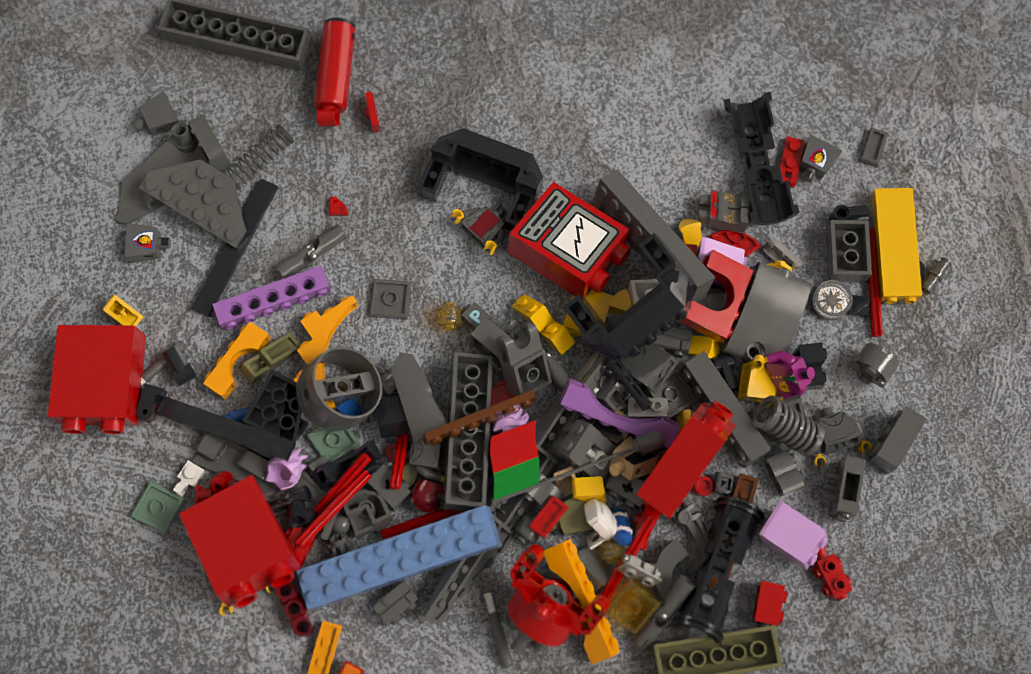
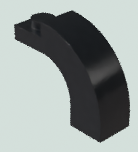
M374 439L365 442L351 454L322 464L313 474L320 490L332 487L362 453H366L371 458V461L363 470L367 471L376 465V461L382 456Z

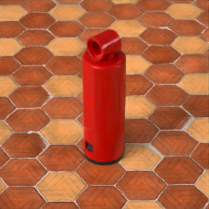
M328 18L323 22L313 103L315 109L318 110L317 123L320 127H338L340 124V114L344 113L347 109L356 26L353 22L343 18Z

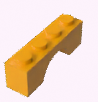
M252 322L241 328L238 338L229 344L226 354L217 360V366L213 371L208 372L204 378L205 382L203 384L224 400L229 397L237 386L233 378V367L236 361L248 353L259 354V351L266 347L271 340L267 332Z

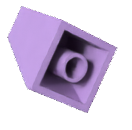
M707 237L701 238L697 248V258L701 262H703L705 255L714 249L746 266L747 257H744L745 250ZM714 279L711 285L712 288L725 289L718 280Z
M779 501L759 533L765 547L806 570L815 563L817 559L816 554L820 548L823 549L828 541L826 531L782 501Z

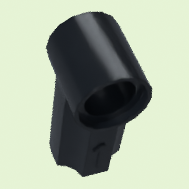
M838 205L830 214L829 222L830 220L869 221V208L866 205L849 207Z
M177 345L162 352L179 386L197 377Z
M727 353L712 357V363L731 391L738 390L739 384L734 372L735 365L732 355Z
M293 501L288 505V523L295 528L302 526L307 528L319 515L306 509V505L302 501Z

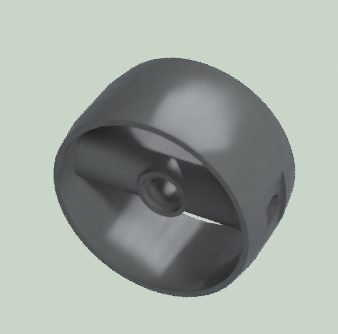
M334 347L320 353L305 366L297 381L296 395L302 412L312 423L328 431H343L358 425L372 414L382 396V382L377 368L363 353L349 347ZM319 363L338 365L351 374L315 381L316 367ZM362 395V409L359 416L340 414L325 403L331 400L338 402L343 398Z

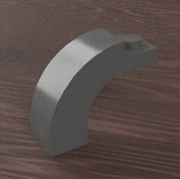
M677 538L663 549L655 562L656 568L661 572L659 578L662 580L654 585V588L661 601L665 599V596L673 587L672 572L674 567L689 555Z

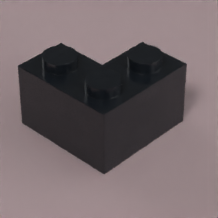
M822 342L798 345L792 355L802 357L806 367H812L815 371V376L811 383L807 385V390L821 389L826 383V373L822 371V365L825 359H827L826 348H823Z

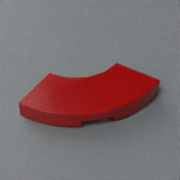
M723 230L709 235L710 239L745 250L744 257H748L761 249V245L745 233Z

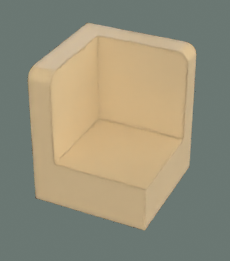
M570 466L568 468H565L561 471L554 473L553 477L566 473L573 469ZM575 473L554 481L557 488L564 493L563 498L573 494L572 479L576 478Z

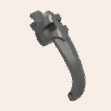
M686 499L682 502L683 508L681 510L677 509L671 518L674 519L677 525L687 526L698 549L697 558L685 572L687 576H692L697 570L704 568L709 563L712 555L704 552L709 539L707 528L703 522L705 519L695 503H691L690 500Z

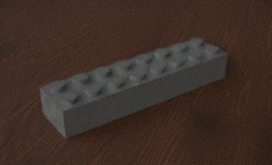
M167 0L158 27V31L164 40L301 71L312 39L309 28L185 0Z
M619 170L600 178L593 198L596 208L629 228L627 241L640 254L643 261L648 263L656 275L659 274L658 270L639 247V244L653 233L659 235L695 281L692 300L698 303L705 299L715 276Z
M454 352L450 365L447 424L490 407L493 356ZM481 423L478 428L472 431H468V429L461 431V434L454 438L446 437L442 510L467 512L486 505L490 423Z

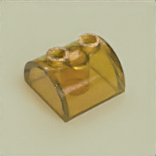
M629 578L610 600V608L606 614L636 635L661 603L644 585L633 578Z

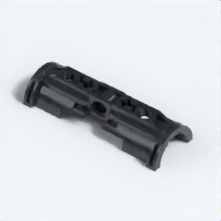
M771 92L764 93L760 98L744 104L732 103L730 98L723 99L725 110L731 116L739 152L746 155L745 159L748 170H744L753 211L749 215L751 223L754 225L776 224L789 220L799 214L798 204L794 205L789 182H783L780 165H770L767 150L775 148L771 127L774 125L770 102L772 101ZM750 126L754 129V133L747 134L744 128ZM751 139H753L754 147H757L756 150L750 148ZM759 178H761L763 181L765 180L763 184L764 189L762 190L761 182H757ZM767 194L770 197V201L765 203L761 201L760 196Z
M729 496L718 497L713 507L717 510L708 532L710 536L704 552L712 555L709 567L706 571L697 570L693 581L696 587L683 603L679 615H675L671 626L676 628L685 626L703 631L712 637L715 643L720 645L724 638L722 628L729 611L728 603L735 583L727 578L731 564L733 562L742 565L747 548L750 549L758 524L762 525L765 519V514L757 506L745 500ZM731 522L737 523L739 530L731 531L728 528V524ZM728 536L732 537L731 546L726 549L723 543H726ZM714 577L718 578L717 582L719 583L715 584L714 590H710L711 580ZM710 595L713 597L714 602L711 605H706L703 603L702 597Z

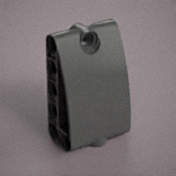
M760 261L750 267L753 270L751 275L753 278L752 282L745 290L744 294H746V297L738 308L739 315L737 319L732 323V333L728 339H724L721 350L741 358L744 363L754 359L749 355V350L754 353V357L756 355L767 357V354L778 351L787 352L807 303L812 287L811 283L792 276L793 273L784 268L776 269Z

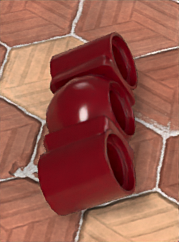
M289 582L282 587L276 588V594L280 598L281 604H283V616L286 620L290 621L294 632L301 637L310 636L314 626L307 614L306 603L304 599L300 598L296 587ZM285 586H290L291 593L286 597L283 596L282 589ZM298 604L300 607L299 612L292 615L290 612L291 606ZM302 622H307L308 630L305 633H300L299 625Z

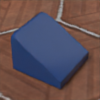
M353 397L336 407L340 414L347 416H359L362 409Z

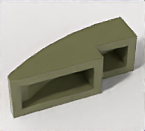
M289 332L261 349L259 354L244 362L241 371L251 384H254L268 375L271 369L275 370L294 355L301 344Z

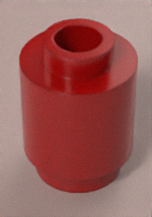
M228 471L218 472L209 483L211 492L217 494L234 484V477Z

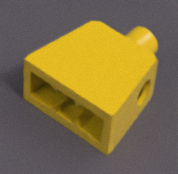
M753 361L742 365L738 400L761 402L768 396L782 397L777 393L768 368L763 366L762 369L756 370L754 367L757 362Z

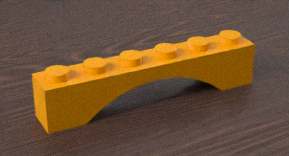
M568 539L544 550V556L550 570L558 574L569 584L579 599L582 608L586 609L595 597L594 587L585 573V566L578 557L576 546L572 543L571 539ZM595 605L597 609L602 610L599 605ZM604 616L590 634L585 635L583 646L592 665L609 659L620 652L618 642L610 630V623ZM588 617L586 622L590 623L592 618Z

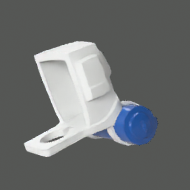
M592 499L584 504L586 520L595 530L587 536L588 548L590 550L610 539H614L621 546L628 545L631 542L633 532L630 528V518L626 511L615 509L611 512L607 505L596 499ZM599 534V539L595 542H592L593 538Z

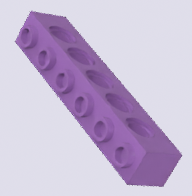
M321 265L214 303L213 307L223 330H231L236 328L238 324L253 322L255 318L261 316L268 317L277 310L290 309L291 305L307 303L314 297H324L328 292H331ZM307 284H314L311 289H304ZM289 290L296 291L294 295L287 296ZM277 296L275 302H268L270 297ZM253 303H259L256 309L250 308ZM241 309L240 314L232 315L234 310Z

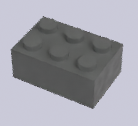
M830 220L826 227L828 281L866 282L872 275L869 221Z
M907 406L902 410L898 409L889 418L887 423L890 425L880 433L878 437L880 442L869 451L868 455L870 458L868 463L887 475L896 470L927 418Z

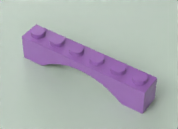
M569 378L560 398V403L566 410L579 411L582 416L588 419H592V417L598 419L605 426H615L622 433L628 434L629 432L637 437L650 431H659L664 446L660 447L661 449H664V447L669 449L680 429L678 422L666 417L639 419L616 414L596 399L588 385Z

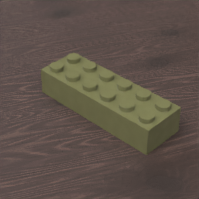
M775 625L724 633L721 645L715 643L714 639L710 636L652 645L656 674H742L783 667Z

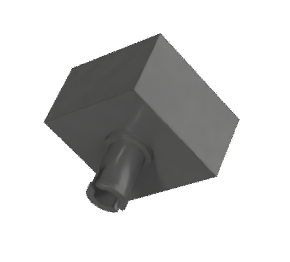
M508 316L503 324L497 327L485 317L471 333V344L484 355L493 356V362L501 368L496 338L503 334L511 338L508 334L518 323L514 319L512 321V317Z

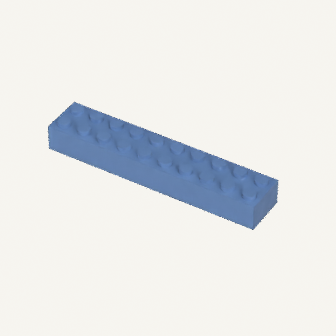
M484 505L297 570L307 610H317L502 546L491 508Z

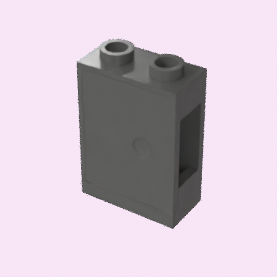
M654 343L649 346L645 345L641 349L642 352L634 358L632 356L630 358L620 357L626 369H630L631 377L655 394L678 364V361L671 354Z
M845 456L837 463L836 473L825 472V479L834 480V484L824 482L821 489L833 493L822 492L821 499L831 502L829 516L834 517V520L846 522V520L857 515L866 460Z

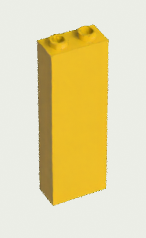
M876 188L871 194L873 226L876 233L881 302H886V304H895L897 301H905L906 304L916 303L922 296L913 188Z

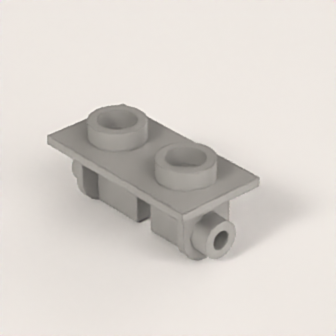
M776 238L772 239L763 250L773 261L780 260L786 262L788 266L792 267L793 274L803 264L797 256Z
M629 398L628 417H667V414H669L668 398H648L653 404L646 411H642L635 400Z
M625 554L622 558L624 564L617 568L625 576L640 581L644 586L653 587L662 580L659 578L661 572L658 571V568L646 562L643 563L641 568L642 560L631 554Z

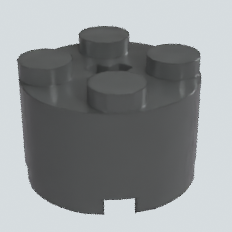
M867 343L851 364V368L861 375L860 380L864 383L870 384L871 382L884 388L899 365L898 360L889 351L887 354L882 352L881 346Z

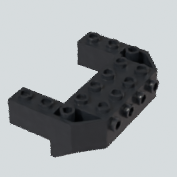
M462 128L439 137L431 148L432 156L417 190L418 196L436 202L451 170L515 194L516 196L505 219V229L512 231L536 203L543 187V175L532 153Z
M653 233L639 244V247L658 270L659 274L655 278L660 284L612 323H604L586 298L577 295L563 307L583 333L582 339L596 353L628 358L632 356L634 358L642 352L641 349L645 345L653 344L660 333L668 332L673 327L672 324L675 321H681L688 315L687 312L691 309L695 281L659 235Z

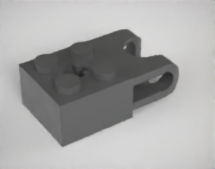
M527 321L519 326V337L515 342L504 334L496 338L508 393L515 397L531 390L535 393L552 383L546 353L542 349L538 329L533 323Z

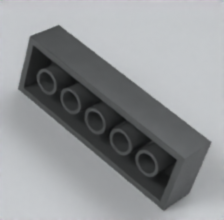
M705 351L684 363L680 372L681 376L692 389L691 392L697 401L699 400L701 404L705 402L709 406L713 401H717L733 412L734 415L730 421L735 423L736 426L725 441V445L728 449L734 451L737 463L740 466L743 465L746 469L763 458L771 448Z

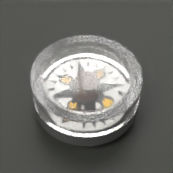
M827 280L817 287L812 295L811 303L813 310L819 317L825 320H838L851 308L853 297L850 289L843 282Z

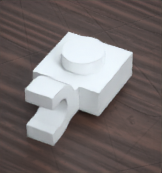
M188 460L177 476L181 482L175 486L173 491L183 497L189 486L194 488L197 486L206 471Z

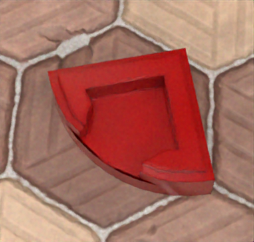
M330 196L329 215L349 216L346 205L338 198Z

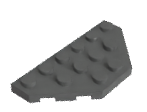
M201 159L150 171L139 187L235 248L239 246L247 233L235 188V180Z

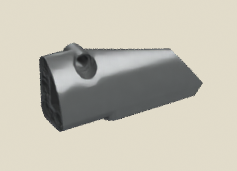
M204 115L189 121L188 125L185 123L175 124L171 129L173 136L122 180L121 198L116 222L127 225V223H132L166 205L139 188L150 171L200 159L219 171L231 166Z

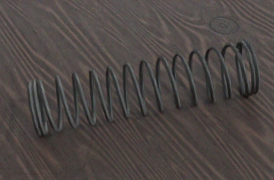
M280 124L276 125L277 131L271 130L272 136L266 134V141L260 139L261 146L255 144V150L249 149L250 155L246 153L243 154L245 160L238 158L240 166L236 163H233L234 170L231 168H227V172L230 175L229 177L234 179L231 173L229 172V170H231L246 184L247 182L241 177V175L238 173L234 165L238 166L242 171H244L247 174V176L250 179H252V177L247 173V171L242 166L240 160L247 164L254 171V173L257 174V172L246 159L245 155L251 158L260 167V169H263L262 166L253 157L251 151L255 152L268 165V162L261 156L256 146L260 147L264 152L267 153V155L272 160H274V158L267 152L261 141L269 145L272 148V150L277 155H279V153L272 147V145L268 141L267 136L273 139L283 151L285 149L275 139L272 131L278 134L288 146L294 143L292 136L283 126H281ZM235 181V184L241 189L240 185Z

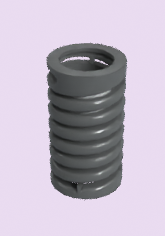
M775 396L764 398L758 404L753 414V424L757 428L788 447L793 448V450L803 456L812 455L823 443L825 431L820 424Z

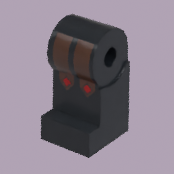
M145 384L136 410L137 417L146 423L153 422L157 417L156 408L159 400L164 398L168 392L164 388Z

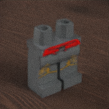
M711 190L710 195L700 194L698 206L707 207L708 210L699 209L698 221L707 223V228L709 229L714 227L721 230L745 233L748 225V192L728 194Z

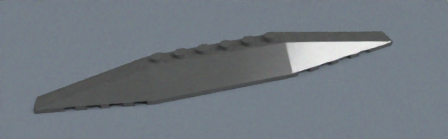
M595 352L573 379L581 382L603 354ZM563 391L535 424L539 472L547 479L553 477V474L556 473L564 460L549 452L554 441L569 419L577 421V419L585 418L579 411H569L562 407L560 398ZM493 484L486 495V506L491 508L502 546L448 564L423 613L424 617L438 626L455 607L453 604L458 598L462 599L467 593L466 589L473 582L476 583L480 579L479 575L481 572L494 563L493 559L499 552L503 553L516 534L515 526L523 516H528L535 505L533 501L529 502L522 497V494L498 502L495 504L496 506H493L490 503L491 499H494Z

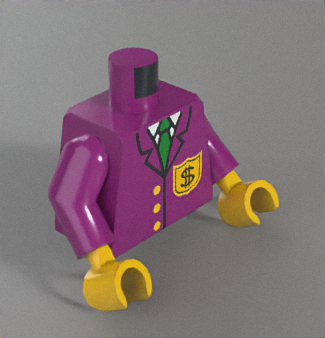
M786 351L767 354V357L756 355L753 359V362H761L755 365L754 368L756 370L762 369L764 363H766L777 393L783 397L779 399L781 401L796 395L801 397L807 390V385L811 383L815 376L814 369L806 367L802 357L794 356Z

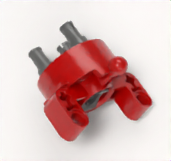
M537 544L530 545L510 570V578L513 581L511 586L516 591L507 603L510 619L506 624L512 630L519 628L518 636L510 645L512 650L519 645L515 651L518 654L532 640L536 641L534 645L538 651L545 652L548 646L556 647L564 644L571 633L576 637L579 633L588 635L595 629L610 608L609 599L604 595H597L584 609L573 601L574 592L564 579L560 577L559 580L556 578L546 580L534 571L544 557L542 547ZM529 553L533 554L535 559L531 558ZM524 566L526 569L522 573L521 568ZM595 605H599L602 610L597 609ZM588 617L592 618L590 623L586 622Z

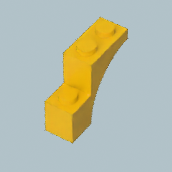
M524 294L511 306L526 321L533 323L551 349L560 355H563L575 343L567 329L553 319L542 303Z

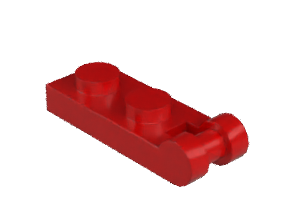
M787 136L780 169L783 182L788 181L789 186L795 188L805 140ZM784 174L791 175V177H785Z

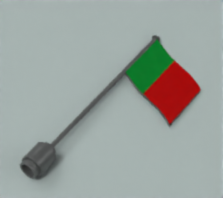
M536 420L492 436L490 441V456L494 474V499L492 498L490 503L496 506L495 504L634 450L637 454L640 453L641 456L652 453L664 446L659 431H650L635 437L634 447L539 482V456L535 439Z

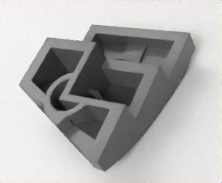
M601 355L581 383L588 385L592 394L603 406L613 412H617L623 409L624 406H628L629 398L632 397L622 383L616 382V377L610 369H606L605 366L610 361L609 358Z

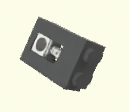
M569 419L549 452L565 459L576 469L612 455L616 447L590 423L579 419L577 421ZM611 460L579 472L584 477L601 476L604 480L610 471Z

